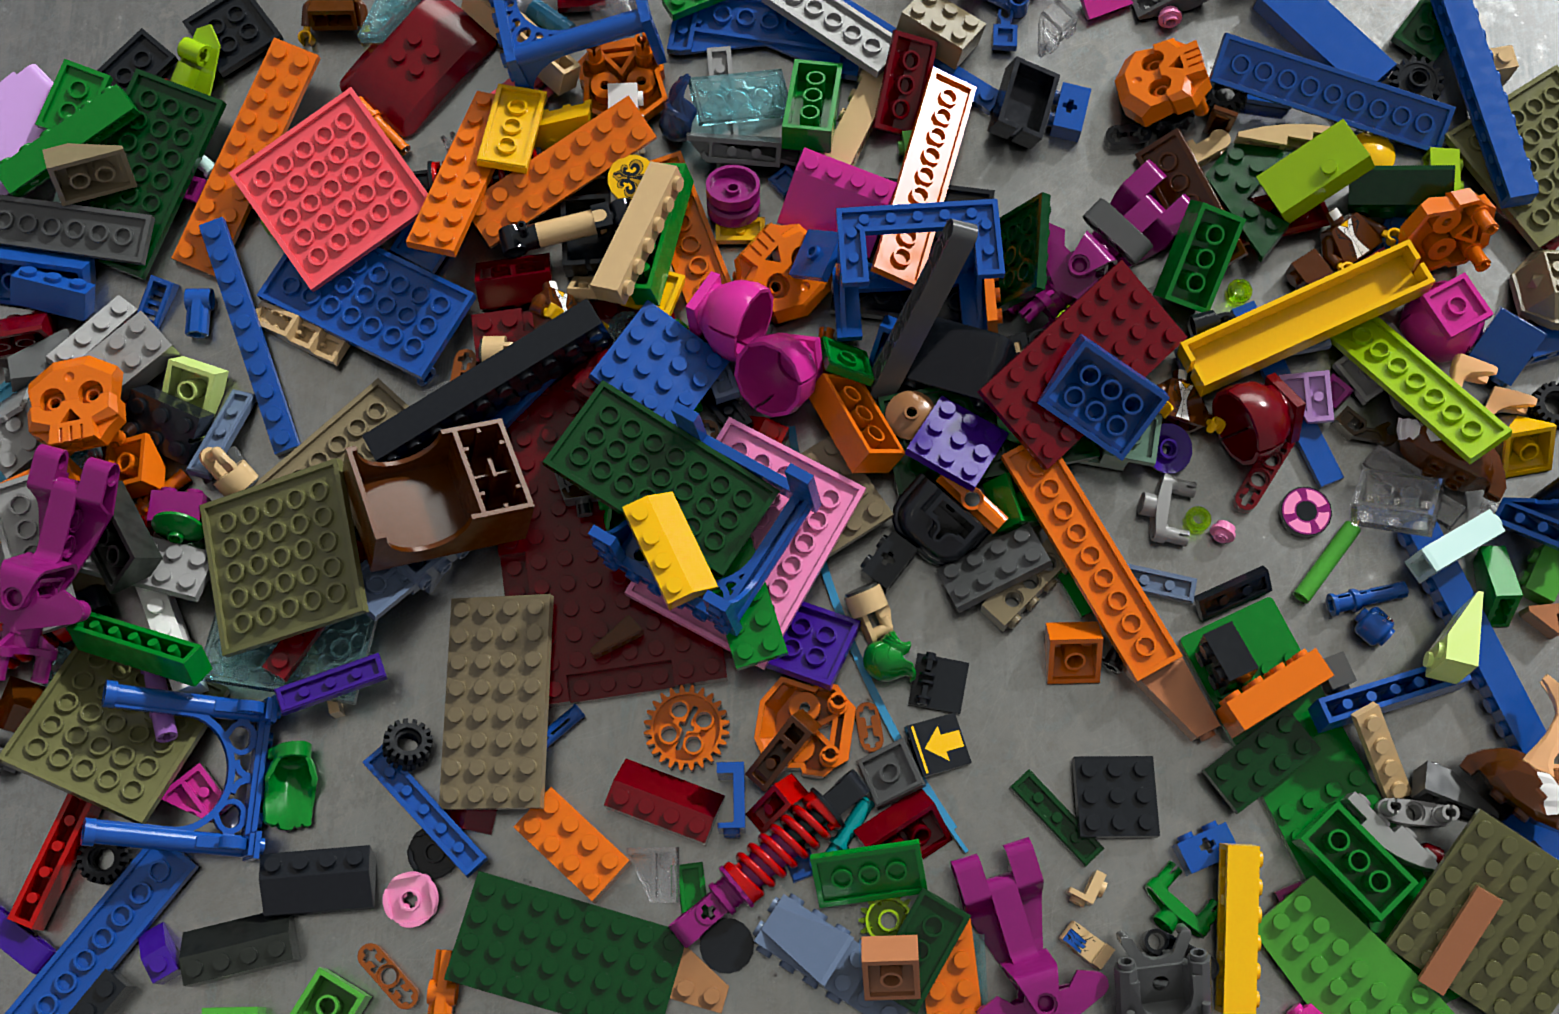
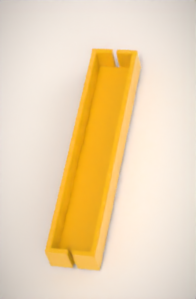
M1408 239L1180 342L1177 356L1186 372L1192 371L1190 379L1201 397L1421 297L1430 291L1435 283V279L1424 262L1420 263L1414 274H1412L1411 271H1414L1421 257L1411 240Z

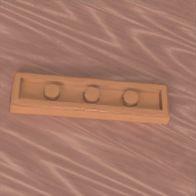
M1476 885L1417 977L1418 981L1444 996L1501 907L1503 900Z

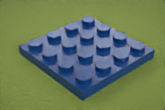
M647 300L592 370L588 378L598 385L604 380L677 426L671 411L676 402L694 410L730 361L714 353L709 344Z

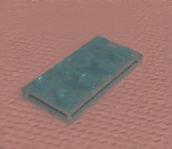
M782 69L692 77L689 80L688 85L693 104L697 109L696 116L699 126L784 117L788 91Z

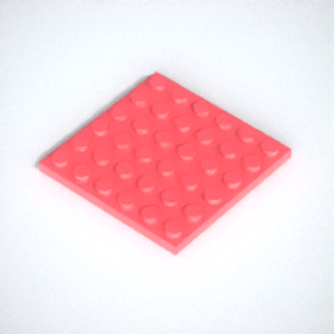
M352 87L229 172L234 182L313 292L414 222L428 195V192Z

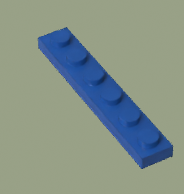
M382 744L362 763L461 872L469 878L488 858L408 771H402L401 765L397 769L393 768L394 762L390 764L386 762L387 757H383Z

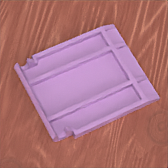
M36 64L27 66L18 74L13 71L0 82V161L7 157H12L19 152L20 147L24 144L32 143L45 131L38 128L35 123L54 82ZM0 181V195L13 196Z

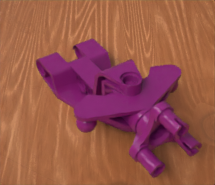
M1150 159L1121 184L1110 202L1153 245V248L1138 263L1166 250L1174 242L1190 202V198L1183 194L1166 210L1151 196L1153 189L1167 176ZM1049 223L1050 235L1047 250L1049 257L1046 267L1047 284L1045 290L1006 311L1012 317L1018 312L1022 319L1025 318L1024 321L1028 324L1040 312H1043L1049 321L1041 328L1045 329L1070 303H1074L1117 262L1123 260L1129 268L1134 265L1125 260L1095 231H1093L1092 235L1086 231L1075 251L1070 252L1065 247V229Z
M40 444L35 450L27 480V488L33 493L38 502L39 542L35 553L27 552L5 559L1 563L0 622L3 623V631L0 632V681H5L6 679L5 676L10 657H13L14 654H25L36 657L30 680L48 684L52 664L57 659L59 650L42 637L43 628L76 624L90 617V605L83 600H77L66 589L91 555L114 515L120 475L118 464L90 457L85 462L80 481L68 478L67 466L69 455L67 450L46 444Z
M1029 837L1003 845L1009 862V866H1007L1008 872L990 878L985 877L977 853L951 861L950 865L963 911L971 915L972 925L1017 990V999L1008 1002L996 996L986 1005L979 1007L976 1014H1081L1105 995L1109 987L1108 979L1103 973L1094 970H1076L1069 984L1059 985L1057 963L1047 948L1043 949L1042 890L1044 880Z

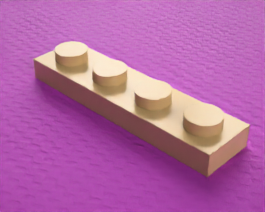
M1371 702L1350 714L1383 799H1404L1411 795V787L1379 704Z

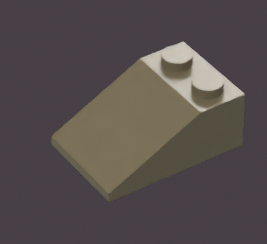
M67 143L42 150L47 171L62 206L137 187L123 146Z

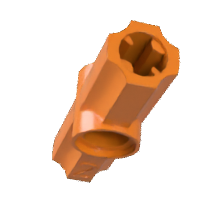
M940 475L936 480L947 493L992 534L1008 520V517L983 495L978 488L971 492L943 475ZM969 493H975L979 496L980 502L976 506H968L964 500L965 496Z
M436 949L433 977L430 979L427 989L428 1014H453V1008L457 1004L459 984L444 980L452 950Z

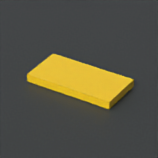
M498 83L478 153L477 166L527 174L547 100V91Z

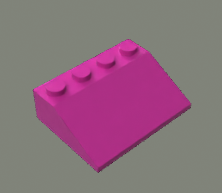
M804 147L777 224L791 225L799 223L806 231L812 229L837 232L836 208L890 205L898 183ZM879 235L866 236L868 259H870Z

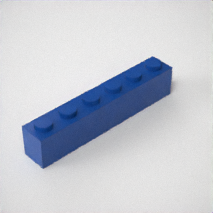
M1423 666L1319 698L1308 708V711L1318 733H1322L1354 723L1350 714L1371 702L1379 704L1383 714L1460 690L1472 678L1469 674L1458 684L1425 677L1426 667Z

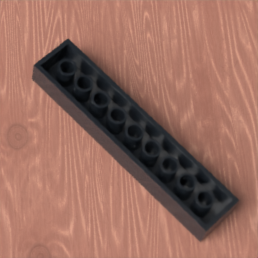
M586 298L366 432L362 437L376 462H390L410 457L433 443L441 429L478 423L494 418L500 410L517 404L526 394L538 391L544 383L561 377L567 369L584 363L587 357L595 352L605 350L614 340Z

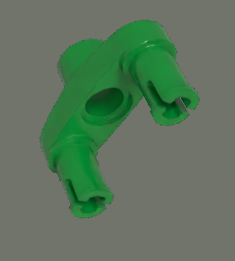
M1168 861L1156 877H1152L1145 884L1147 894L1159 908L1153 916V920L1159 928L1169 934L1176 930L1177 924L1183 923L1191 930V935L1204 938L1211 930L1210 926L1217 919L1218 907L1213 911L1212 909L1218 902L1210 899L1198 915L1191 912L1168 890L1171 884L1182 874V870L1179 867L1170 874V871L1176 864Z

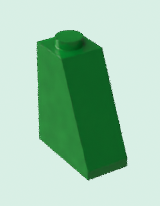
M1481 546L1474 558L1473 568L1477 592H1484L1482 609L1492 627H1509L1523 597L1522 590L1506 546Z

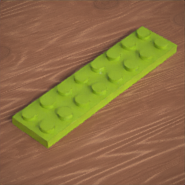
M1378 316L1330 338L1331 344L1467 463L1472 464L1511 437V428Z

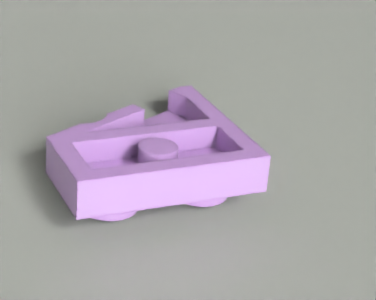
M1329 370L1279 375L1306 403L1303 418L1307 424L1334 422Z

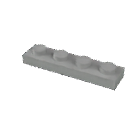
M117 295L46 355V362L51 365L53 362L83 357L121 327L124 322H127L136 315L138 309L120 295Z

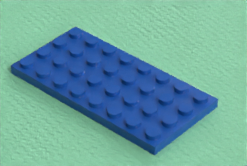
M379 247L315 292L310 290L284 253L257 293L259 299L294 313L304 321L322 328L325 332L423 381L477 298L473 292Z

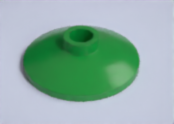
M166 511L160 512L152 518L151 526L153 530L172 543H194L204 537L202 523L190 515Z

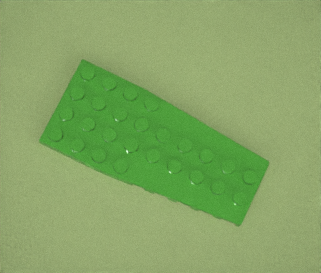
M1314 875L1307 878L1262 916V921L1258 924V935L1261 937V943L1306 1004L1311 1003L1323 1014H1455L1437 993L1418 981V975Z

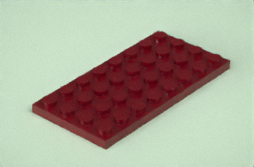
M1120 260L977 391L1043 470L1049 469L1084 436L1037 403L1063 357L1080 334L1089 338L1144 377L1180 345V342L1187 338L1123 260Z

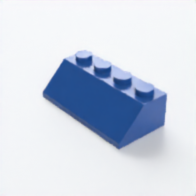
M0 245V304L19 306L10 303V276L20 267L31 266L47 273L56 272L63 277L71 279L80 278L88 283L96 284L95 259Z

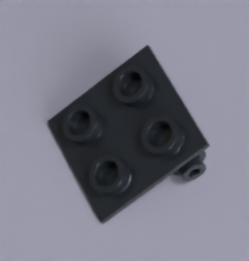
M926 652V654L917 653L915 664L916 677L912 682L908 704L960 714L969 663L937 657L936 653Z

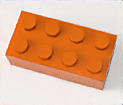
M823 373L815 384V390L809 399L821 418L824 427L832 437L836 448L843 456L847 467L852 473H889L905 455V451L866 385L836 374Z
M1316 648L1310 652L1303 649L1285 661V664L1282 662L1262 675L1265 678L1264 680L1260 675L1247 683L1246 686L1241 688L1243 693L1237 689L1219 702L1221 707L1215 713L1233 739L1333 677L1334 674Z
M552 787L545 792L544 809H530L514 826L529 843L593 903H596L632 864L623 853Z

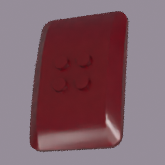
M415 0L353 64L341 79L340 89L343 93L352 87L358 97L362 96L374 110H378L382 114L381 117L401 138H411L416 135L495 50L498 41L450 0Z

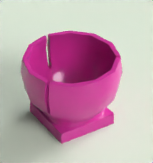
M711 271L686 305L689 330L701 339L705 337L714 353L728 361L736 362V357L745 347L744 345H747L752 339L767 333L773 313L774 298L771 290L758 282L748 280H735L722 284L720 274Z
M1464 272L1449 281L1435 282L1429 292L1404 304L1399 328L1408 342L1425 357L1434 362L1444 363L1452 361L1453 357L1457 354L1467 355L1482 336L1485 320L1491 318L1494 313Z
M777 332L756 337L742 349L736 357L734 376L740 394L753 409L757 407V412L770 417H777L794 413L813 394L816 381L824 373L820 337Z

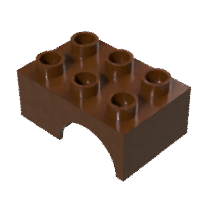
M502 418L441 429L437 438L427 448L410 457L396 461H369L358 454L356 446L345 448L343 475L348 491L351 513L371 572L526 539L535 505Z

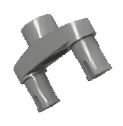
M1164 473L1156 486L1154 494L1148 492L1141 494L1137 511L1138 514L1149 516V533L1152 541L1158 543L1170 542L1184 547L1187 546L1189 538L1186 536H1190V531L1169 527L1167 520L1171 494L1194 498L1196 489L1193 488H1197L1196 482L1177 479L1175 475Z
M1384 798L1378 801L1374 808L1376 814H1381L1390 823L1399 824L1403 827H1444L1457 820L1460 815V811L1455 805H1441L1399 798ZM1407 807L1414 811V820H1410L1407 817Z

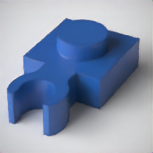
M1001 9L998 11L997 21L999 24H993L992 50L1016 51L1018 25H1011L1014 15L1011 9L1008 18L1002 17Z

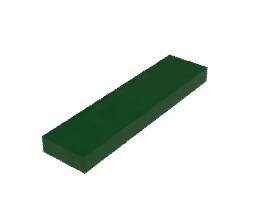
M1030 769L1009 787L1083 867H1086L1105 849L1095 838L1078 839L1077 819Z

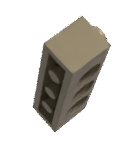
M1049 538L1042 543V546L1055 569L1051 571L1043 570L1026 579L1033 580L1037 584L1036 588H1026L1023 584L1024 581L988 598L981 605L980 612L1002 632L1008 627L1013 629L1022 620L1020 615L1026 609L1031 611L1039 603L1040 599L1038 597L1044 591L1049 593L1058 583L1056 579L1061 572L1064 575L1069 573ZM1015 598L1018 600L1019 605L1010 607L1006 604L1005 600Z

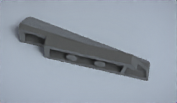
M687 132L686 135L687 140L706 162L780 168V163L797 166L803 152L802 150L782 149V137Z

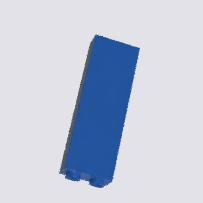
M1256 0L1253 9L1307 59L1381 83L1390 76L1397 65L1328 0Z

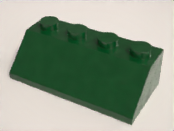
M1455 165L1375 166V168L1349 184V214L1357 212L1366 217H1381L1383 219H1391L1393 217L1408 218L1428 198L1444 197L1445 193L1454 191Z

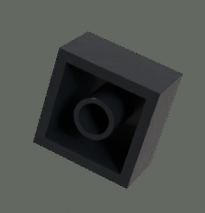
M1232 621L1203 634L1195 650V658L1201 667H1205L1209 674L1208 680L1211 687L1215 691L1218 690L1221 696L1249 683L1259 668Z

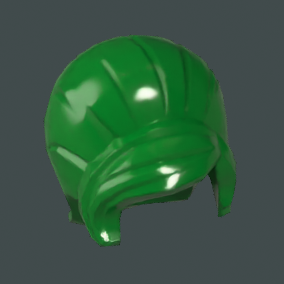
M894 630L888 632V634L886 633L880 641L870 643L866 647L863 656L865 670L871 677L882 682H890L904 676H908L910 682H913L916 677V670L913 663L903 657V655L909 652L911 642H902Z

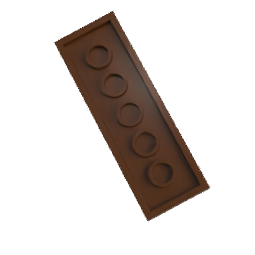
M1179 128L1172 130L1135 154L1140 165H1143L1150 159L1167 176L1154 189L1166 210L1183 194H1186L1191 200L1201 201L1224 210ZM1240 238L1228 266L1248 255Z

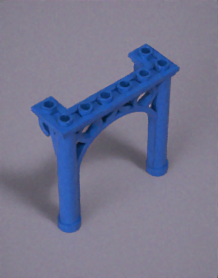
M106 680L102 694V707L185 716L206 724L216 734L224 749L227 766L226 780L223 791L215 806L207 815L195 823L171 827L85 817L82 825L80 845L93 847L94 844L230 856L243 858L242 861L244 862L259 859V854H263L265 848V838H261L262 831H257V829H261L263 822L260 804L264 800L265 786H263L264 775H266L270 765V760L266 759L267 750L273 744V733L270 732V727L276 723L277 719L281 718L282 714L276 695L267 697L263 701L242 700L118 684V681ZM213 718L236 720V722L224 731ZM237 727L245 728L249 733L248 746L244 750L236 749L229 739ZM252 751L249 773L240 765V759L235 760L234 755L244 756ZM235 774H236L240 779L234 781V779H235ZM243 784H247L245 806L240 800L234 798L228 800L230 794L235 795L237 789ZM226 805H234L239 811L238 823L233 828L225 827L219 816V812ZM213 820L216 829L221 833L194 830ZM241 830V835H235L236 832Z

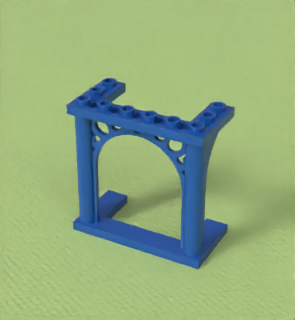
M489 0L491 7L495 8V13H492L495 27L499 28V33H496L497 41L500 48H503L504 53H500L504 68L508 69L511 81H515V86L534 89V83L539 73L558 58L642 32L646 34L657 65L667 63L662 41L652 18L648 0H636L638 9L565 30H547L533 25L519 11L517 0ZM519 21L520 25L516 27L514 22ZM524 30L531 31L530 36L525 41H517L521 32Z
M998 199L836 208L838 248L836 267L832 271L837 341L862 340L859 293L912 290L870 271L872 263L868 262L866 236L942 231L950 218L977 224L978 236L975 245L953 287H958L962 324L987 330L984 279L1004 278L1005 276Z
M676 402L671 411L679 428L780 490L781 495L789 498V501L746 565L728 577L715 580L718 588L723 592V598L707 590L703 598L699 596L677 607L679 609L686 607L692 611L691 614L696 619L702 622L708 620L714 623V628L722 634L728 635L731 633L737 637L742 629L741 618L810 511L817 513L820 508L819 493L814 475L790 463L785 470L786 477L707 435L700 414ZM626 519L609 531H604L593 525L588 535L593 541L592 546L599 551L597 554L604 559L603 564L613 571L620 569L625 572V577L636 584L641 581L648 585L647 589L660 597V590L646 561L635 559V554L640 548ZM729 583H734L736 585L731 588L733 593L730 595L726 586Z

